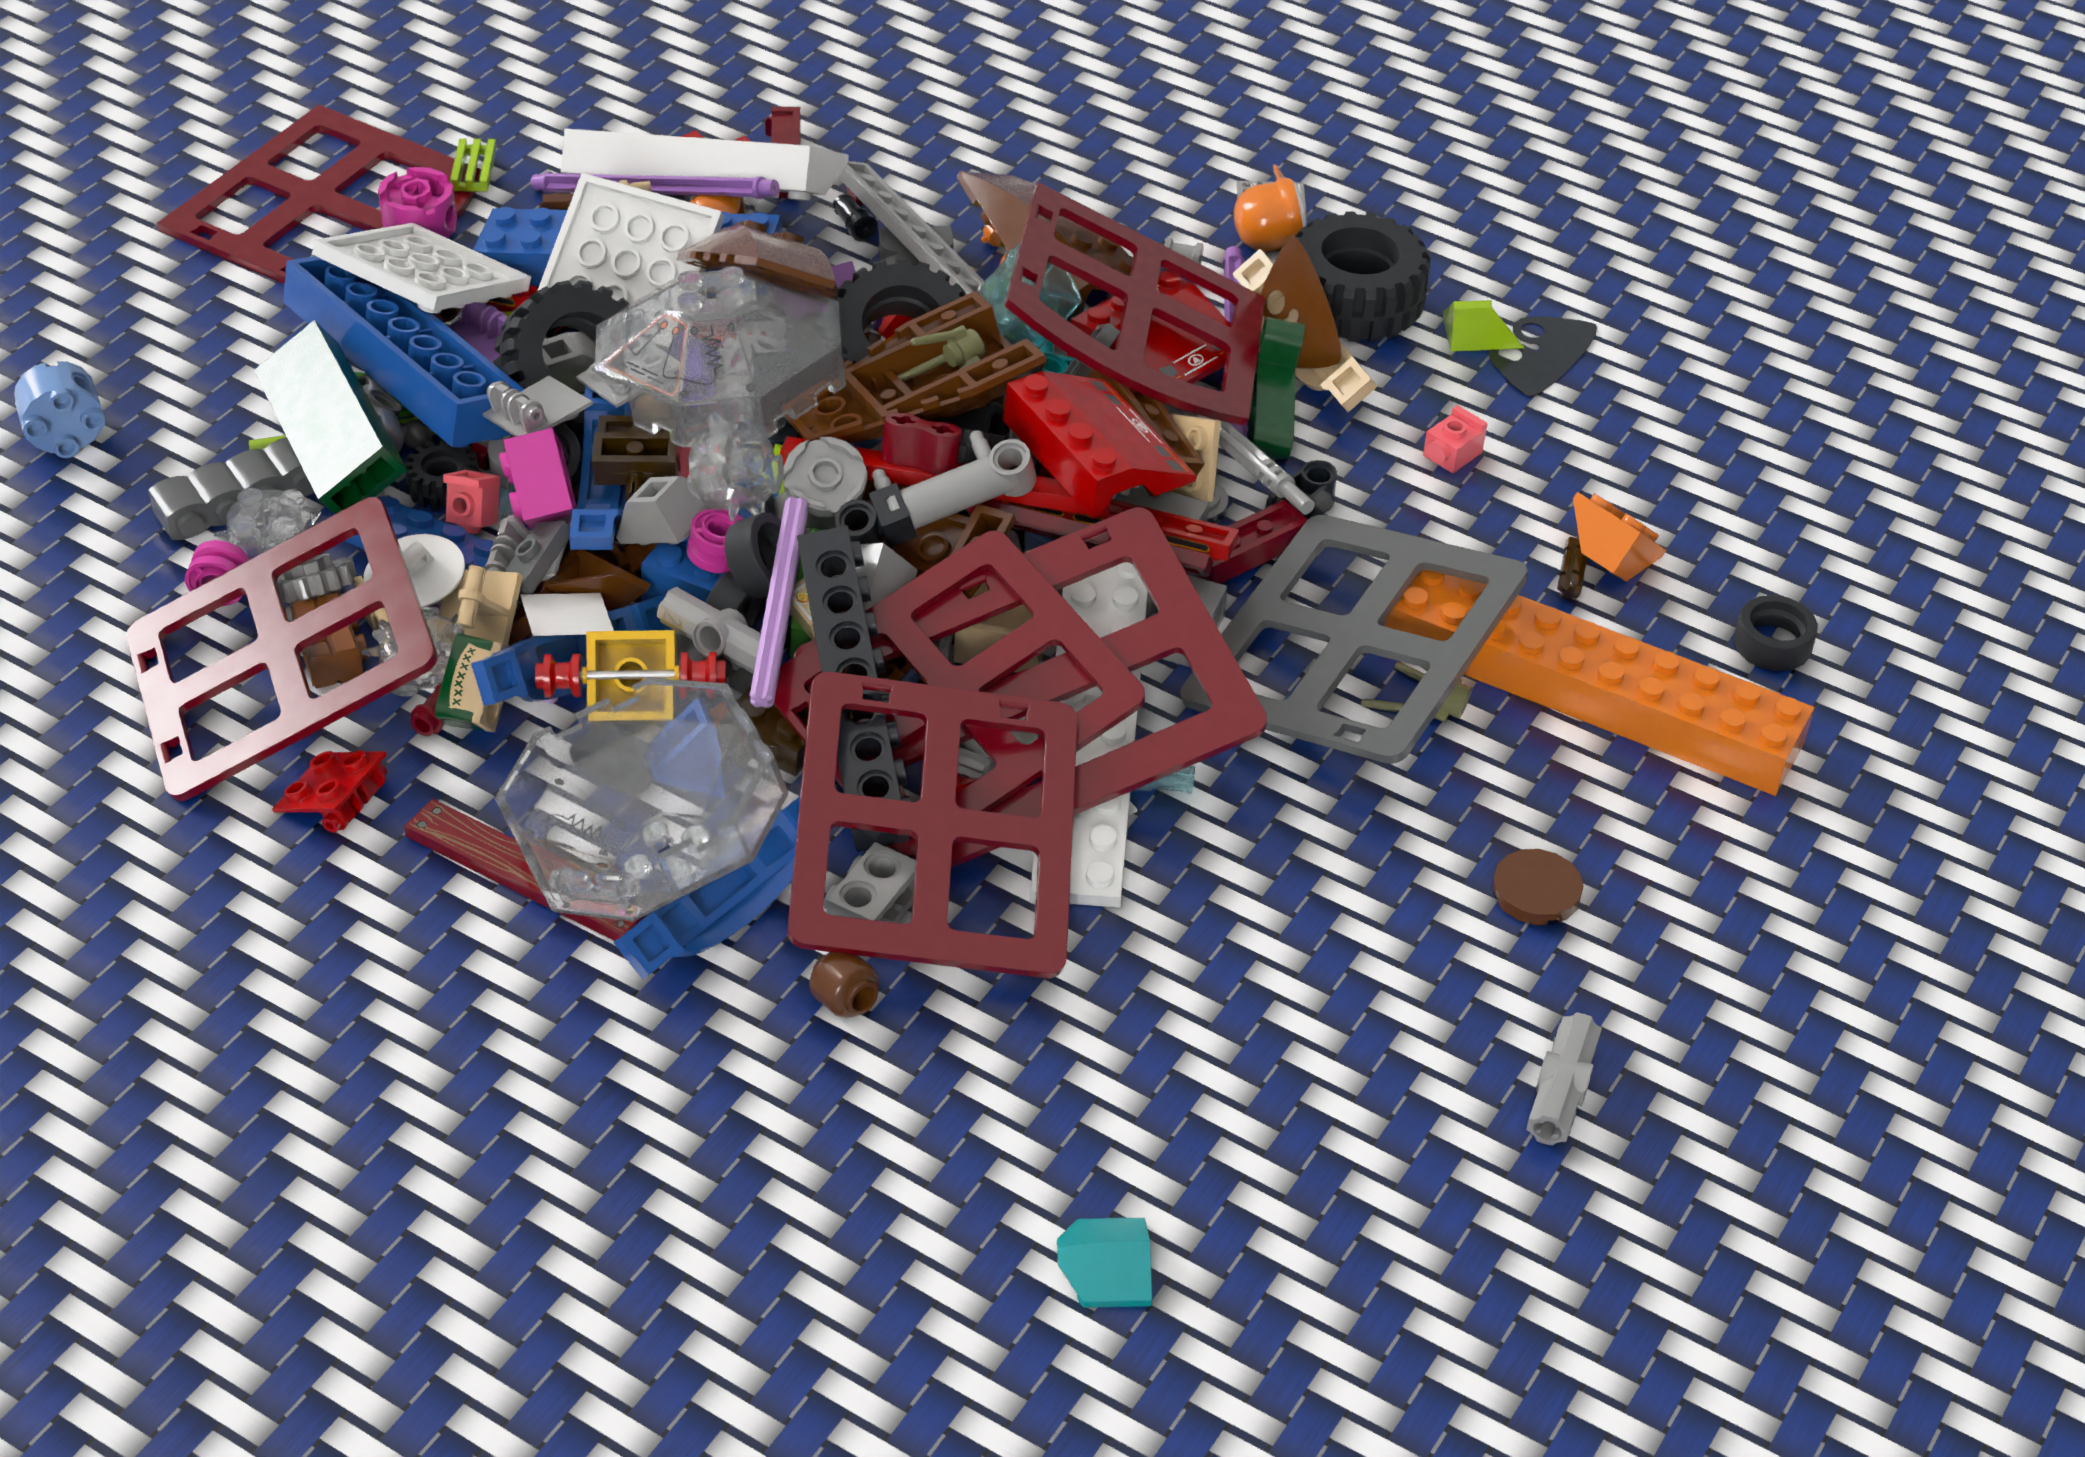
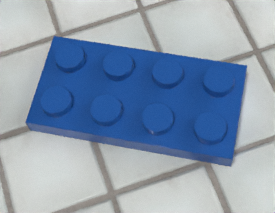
M377 497L387 508L397 539L417 534L441 536L452 541L461 550L465 561V570H469L468 567L470 565L484 568L493 546L492 540L481 539L467 533L460 526L449 525L433 518L426 511L415 510L403 505L394 497ZM355 535L345 540V542L365 550L360 535Z

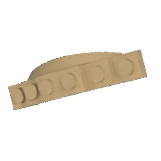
M1259 249L1232 274L1242 286L1261 295L1273 263ZM1275 290L1269 295L1267 306L1270 313L1279 314L1283 310L1285 299L1282 292ZM1292 309L1285 320L1296 322L1299 316L1298 311ZM1263 315V319H1262V326H1263V323H1264V320H1265L1264 315ZM1340 342L1341 362L1339 364L1316 369L1296 368L1295 376L1312 390H1329L1349 412L1378 386Z

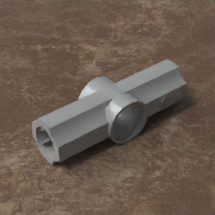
M678 587L672 588L667 592L657 611V617L660 618L661 623L692 639L695 648L703 656L708 657L709 652H717V657L722 656L754 674L761 633L748 627L741 613L731 608L719 611Z
M1576 1012L1572 1016H1563L1553 1042L1552 1051L1546 1052L1535 1090L1538 1093L1526 1129L1540 1143L1553 1146L1558 1142H1566L1575 1120L1578 1105L1582 1106L1594 1067L1591 1063L1602 1030L1593 1021V1017Z

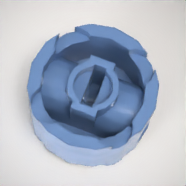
M57 361L58 366L53 365L47 367L46 363H42L24 373L15 386V405L21 427L26 439L36 448L49 453H56L61 458H70L96 439L106 420L92 377L82 367L67 361Z

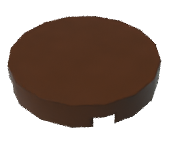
M1521 849L1506 855L1497 864L1492 882L1493 895L1495 893L1499 899L1498 905L1501 909L1518 921L1533 925H1548V920H1556L1558 918L1559 922L1569 919L1578 910L1584 887L1579 871L1570 861L1557 853L1542 849Z

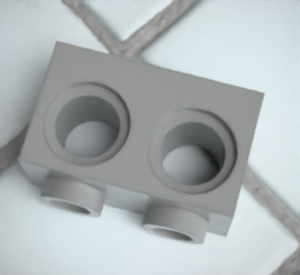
M874 842L863 856L860 855L855 858L849 873L839 885L834 884L829 889L824 900L826 913L835 916L897 923L913 902L916 860Z

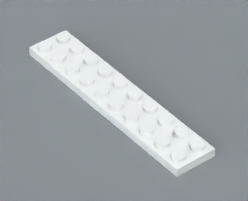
M1131 563L1119 564L1063 588L1062 597L1099 638L1146 619L1148 591ZM1057 645L1056 656L1066 653L1062 647ZM1141 668L1131 672L1139 681L1141 679ZM1096 686L1061 702L1071 706L1077 713L1102 695V691ZM1138 711L1077 751L1075 766L1134 742ZM1131 791L1073 816L1069 904L1121 908ZM1035 853L1030 901H1036L1038 858Z

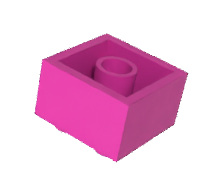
M549 428L504 439L506 451L499 453V458L504 476L508 477L510 484L514 483L516 492L509 493L515 518L519 517L522 523L525 522L529 529L532 530L537 522L557 521L572 515V509H576L577 504L562 444L554 429Z

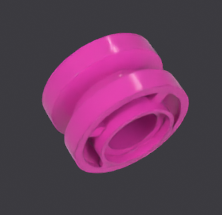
M717 508L703 510L696 514L691 522L690 537L687 544V555L691 562L708 572H729L730 569L725 555V536L729 526L744 518L732 511Z
M221 540L203 542L195 549L191 563L186 571V587L191 592L249 561L250 558L241 548L232 543ZM242 596L232 600L231 602L223 606L232 605L238 602Z

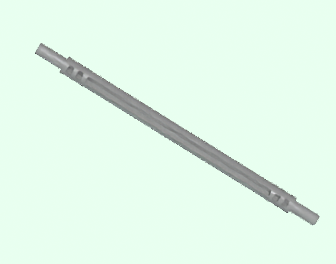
M1084 302V304H1085L1084 312H1085V311L1089 310L1091 307L1088 306V305ZM1177 408L1186 416L1211 419ZM1221 421L1220 447L1277 497H1285L1303 514H1308L1314 509V501L1295 485L1293 477L1233 425Z

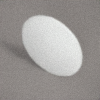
M417 534L398 539L422 608L441 601L454 591L462 580L465 571L464 557L457 545L444 537L431 534ZM369 563L364 572V583L370 580L373 575Z

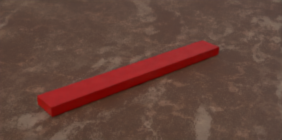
M787 436L780 450L779 465L784 466L789 453L805 440ZM854 447L859 451L864 460L863 463L867 469V480L874 481L872 474L877 469L884 470L892 484L897 483V485L909 487L937 476L916 467L887 463L882 460L881 451ZM957 463V468L965 464ZM1036 476L1037 479L1034 487L1022 496L1011 497L1003 494L991 499L1088 515L1056 479ZM1112 499L1098 517L1106 518L1109 516Z

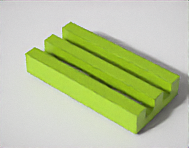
M459 138L450 179L454 191H488L496 154L495 139H488L487 145H481V139H474L473 144L468 145L467 138ZM470 155L465 182H461L466 157ZM479 155H485L480 183L474 182Z

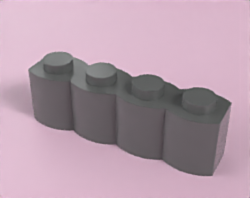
M287 437L271 443L264 450L252 449L241 452L226 463L217 462L204 465L191 472L188 476H174L164 479L148 490L153 512L172 540L188 539L204 532L210 526H223L233 523L244 517L248 512H263L278 506L286 499L302 498L315 493Z

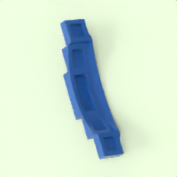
M585 386L584 396L590 399L593 405L584 409L581 481L577 507L572 509L569 536L571 550H613L618 520L622 518L626 504L624 499L626 485H594L592 468L594 434L598 429L599 415L634 414L630 401L616 408Z
M666 594L654 596L627 607L608 611L613 630H671L672 628L661 623L660 618L657 617L659 604L663 601ZM586 635L534 636L512 644V647L492 653V656L471 663L483 705L496 704L514 696H518L527 702H540L572 693L570 689H556L552 698H545L544 689H536L535 665L536 663H543L544 654H552L556 663L570 662L573 654H581L582 667H587ZM582 683V689L587 687V684L583 685Z
M800 796L753 832L750 836L755 835V840L754 837L743 840L740 846L738 844L731 852L729 851L709 869H706L697 876L700 879L692 880L669 898L668 902H664V904L614 942L642 980L671 957L693 956L725 941L764 911L791 883ZM750 854H753L749 860H746Z

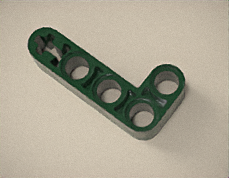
M1266 317L1260 333L1249 415L1248 439L1269 458L1287 461L1294 438L1295 370L1302 348L1305 324Z

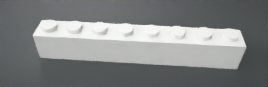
M565 129L561 172L567 174L736 178L763 176L766 179L777 180L779 192H788V199L810 201L811 194L826 195L847 165L849 155L806 145ZM778 193V195L775 196V197H767V196H766V198H776V199H778V198H779V193Z

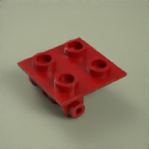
M362 750L354 752L326 751L320 753L311 760L310 767L298 781L293 782L285 789L284 796L272 808L273 812H320L324 818L322 825L326 830L332 833L337 832V830H344L356 816L355 813H359L363 809L364 804H367L379 788L385 784L387 769L380 762L386 757L387 753L385 751L364 752Z

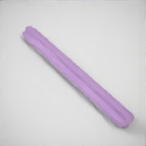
M791 496L785 501L750 690V702L755 707L770 708L775 700L800 559L797 535L804 534L808 514V502L802 497L795 498Z

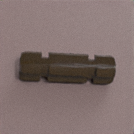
M1579 536L1577 538L1569 537L1565 543V552L1557 589L1561 592L1560 597L1565 600L1570 597L1578 598L1582 590L1587 556L1581 553Z

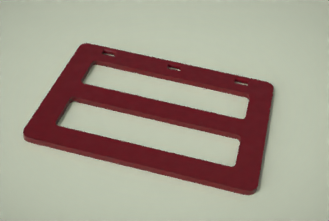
M1142 507L1131 508L1023 553L1056 591L1119 564L1131 563L1159 612L1154 616L1100 639L1130 672L1172 654H1182L1212 705L1205 712L1075 766L1073 816L1259 737L1264 733L1267 727V715L1155 517L1149 510ZM1107 532L1110 541L1088 549L1085 541ZM985 570L917 614L913 621L934 642L1023 604L993 571ZM987 583L989 591L968 600L966 599L964 591ZM816 639L801 645L796 650L794 657L814 645ZM880 639L872 644V648L881 647L884 662L901 656L888 640ZM1063 653L1001 679L983 692L1061 702L1094 688L1096 685L1067 653ZM809 685V686L807 687V689H806L807 692L809 693V695H810L811 685ZM1001 708L1000 717L1018 720L1025 717L1027 711ZM862 719L856 723H865L869 719ZM963 726L960 727L959 744L973 739ZM925 731L893 752L894 759L903 758L904 767L923 760ZM1042 781L1021 789L989 812L1033 818L1040 816ZM902 785L899 786L901 797H907ZM956 842L952 845L951 868L999 847Z

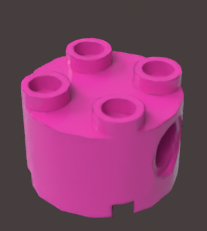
M412 167L406 168L407 175L398 177L396 171L381 181L378 195L383 228L415 223L445 238H449L455 232L457 215L452 182L448 183V176L443 172L432 168Z

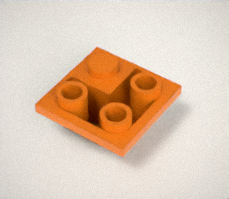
M1579 492L1574 496L1573 503L1581 553L1624 581H1629L1663 557L1667 551L1655 542L1659 537L1657 533L1594 493L1591 499L1586 498Z

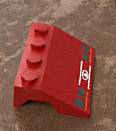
M1171 271L1159 272L1157 289L1162 294L1231 327L1228 320L1195 284L1180 278L1179 275ZM1113 296L1071 318V324L1089 336L1098 325L1110 323L1119 330L1124 303L1120 298ZM1151 315L1143 363L1148 368L1194 384L1225 366L1226 353L1223 350ZM1117 338L1110 346V349L1115 350Z
M1040 371L1007 382L1003 421L1026 444L1035 457L1092 519L1102 513L1116 493L1144 484L1154 496L1196 482L1197 475L1107 380Z

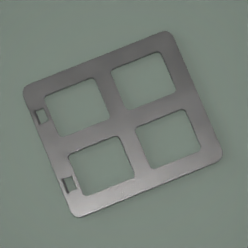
M1317 515L1305 522L1221 635L1237 663L1259 633L1265 628H1275L1328 642L1287 699L1276 700L1256 694L1267 715L1266 730L1382 763H1398L1404 760L1411 752L1527 583V567L1521 561L1333 516ZM1325 547H1335L1388 560L1358 603L1347 615H1337L1284 601L1320 551ZM1430 570L1487 584L1448 640L1439 641L1381 626L1420 571ZM1364 653H1371L1428 668V671L1394 720L1385 728H1378L1320 712L1356 659ZM1192 672L1181 687L1182 702L1190 709L1205 712L1212 705ZM1344 731L1362 735L1359 742L1342 738L1341 736Z

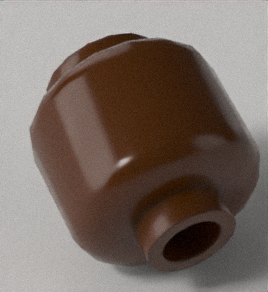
M829 952L819 958L813 967L809 981L810 992L818 1002L835 1016L846 1019L866 1013L875 1004L879 993V977L875 969L859 955Z

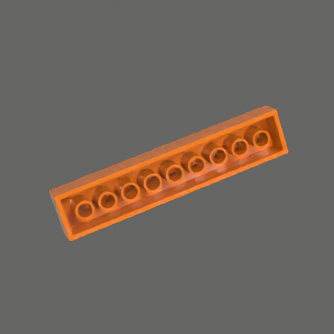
M1430 570L1420 571L1385 619L1384 627L1439 641L1448 640L1487 584ZM1520 595L1513 601L1463 674L1774 796L1777 795L1805 743L1815 708L1794 698L1784 696Z

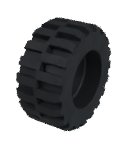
M1354 211L1345 212L1344 215L1328 214L1323 220L1317 218L1311 221L1307 227L1304 226L1295 235L1303 245L1317 272L1339 337L1348 338V342H1359L1360 339H1368L1369 342L1379 341L1384 336L1389 339L1397 336L1401 330H1407L1421 316L1426 300L1431 258L1420 237L1417 234L1413 235L1412 230L1406 225L1400 226L1394 219L1389 217L1383 219L1376 217L1374 213L1366 212V215H1360Z
M895 259V264L887 265L886 260L874 262L871 271L862 267L854 272L852 282L850 280L843 282L838 288V296L832 299L829 308L824 342H826L825 352L833 351L834 364L830 371L832 377L838 375L836 367L849 360L855 364L868 355L866 348L870 344L864 335V330L875 320L890 315H902L915 319L965 296L966 292L958 283L952 286L949 283L950 276L942 270H938L937 273L929 270L930 264L921 261L918 262V266L907 264L908 259Z
M567 280L557 282L550 288L545 286L520 304L506 318L501 326L503 333L496 338L494 350L499 352L500 356L493 363L523 389L530 387L547 376H551L545 366L542 351L545 335L556 326L572 327L588 335L598 346L602 357L607 355L604 359L606 360L620 352L627 345L626 315L627 308L629 309L631 304L623 297L618 301L611 297L613 290L603 285L597 290H592L593 285L589 281L579 280L574 285H571ZM628 311L629 333L627 335V343L629 344L632 341L635 342L641 339L648 342L651 339L650 336L643 337L640 328L645 325L642 318H639L640 315L633 318ZM606 321H609L606 326L602 327ZM611 333H612V335H613V336H612V339H613V340H619V341H612V340H611V337H610V336H611ZM647 391L630 400L632 408L638 406V399ZM582 410L574 419L562 422L575 433L577 439L584 436V410Z

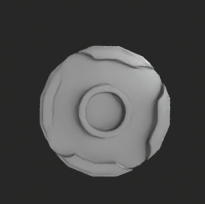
M820 437V440L811 442L807 440L800 443L788 455L783 470L784 489L788 497H802L808 502V514L818 517H835L837 511L845 503L853 500H862L867 486V469L859 451L846 441L834 437Z

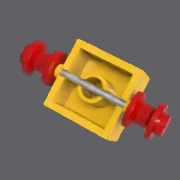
M675 630L586 631L587 667H582L581 654H573L570 662L556 663L552 654H544L543 663H536L535 665L536 689H544L545 698H552L556 689H570L574 697H581L582 683L583 685L587 684V719L591 723H596L600 719L605 718L612 722H671L678 715V683H680V679L682 696H689L693 687H706L710 695H717L718 687L726 686V661L717 660V652H709L706 661H692L688 652H681L680 666L678 665V638Z

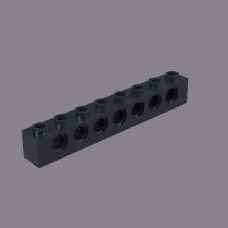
M847 525L797 535L821 671L878 678L877 674L886 673L881 647L872 648L870 638L878 637L879 635L874 611L865 612L863 602L872 600L867 576L858 577L856 567L865 566L860 541L851 542ZM843 610H848L847 612H844V613H838V612L843 611ZM848 646H855L854 648H851V649H844V648H846V647H848ZM863 690V699L888 702L890 693ZM845 709L841 712L837 757L845 794L869 797L876 794H886L882 798L911 802L910 796L901 797L899 787L908 784L903 758L894 759L892 748L900 747L895 720L887 722L886 716L883 713ZM862 719H870L865 723H856ZM869 756H878L874 760L863 761L865 758ZM851 828L857 852L868 850L874 842L883 846H890L910 841L909 835Z

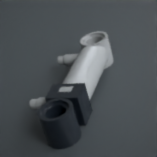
M976 430L970 434L969 438L977 460L905 489L899 490L897 483L892 484L884 470L877 469L872 474L876 491L869 493L873 506L864 500H853L845 503L836 513V527L847 525L851 542L859 540L860 544L883 543L884 534L890 548L917 538L915 529L1003 494L1018 497L1031 491L1037 477L1030 450L1025 443L1014 439L1003 440L991 450L982 432ZM1019 466L1016 469L1007 470L1010 467ZM866 526L865 528H863V529H861V530L854 531L855 529H857V528H859V527Z

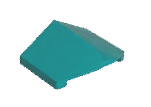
M1145 1218L1077 1219L1057 1238L1058 1267L1076 1292L1077 1299L1083 1308L1152 1305L1150 1238Z

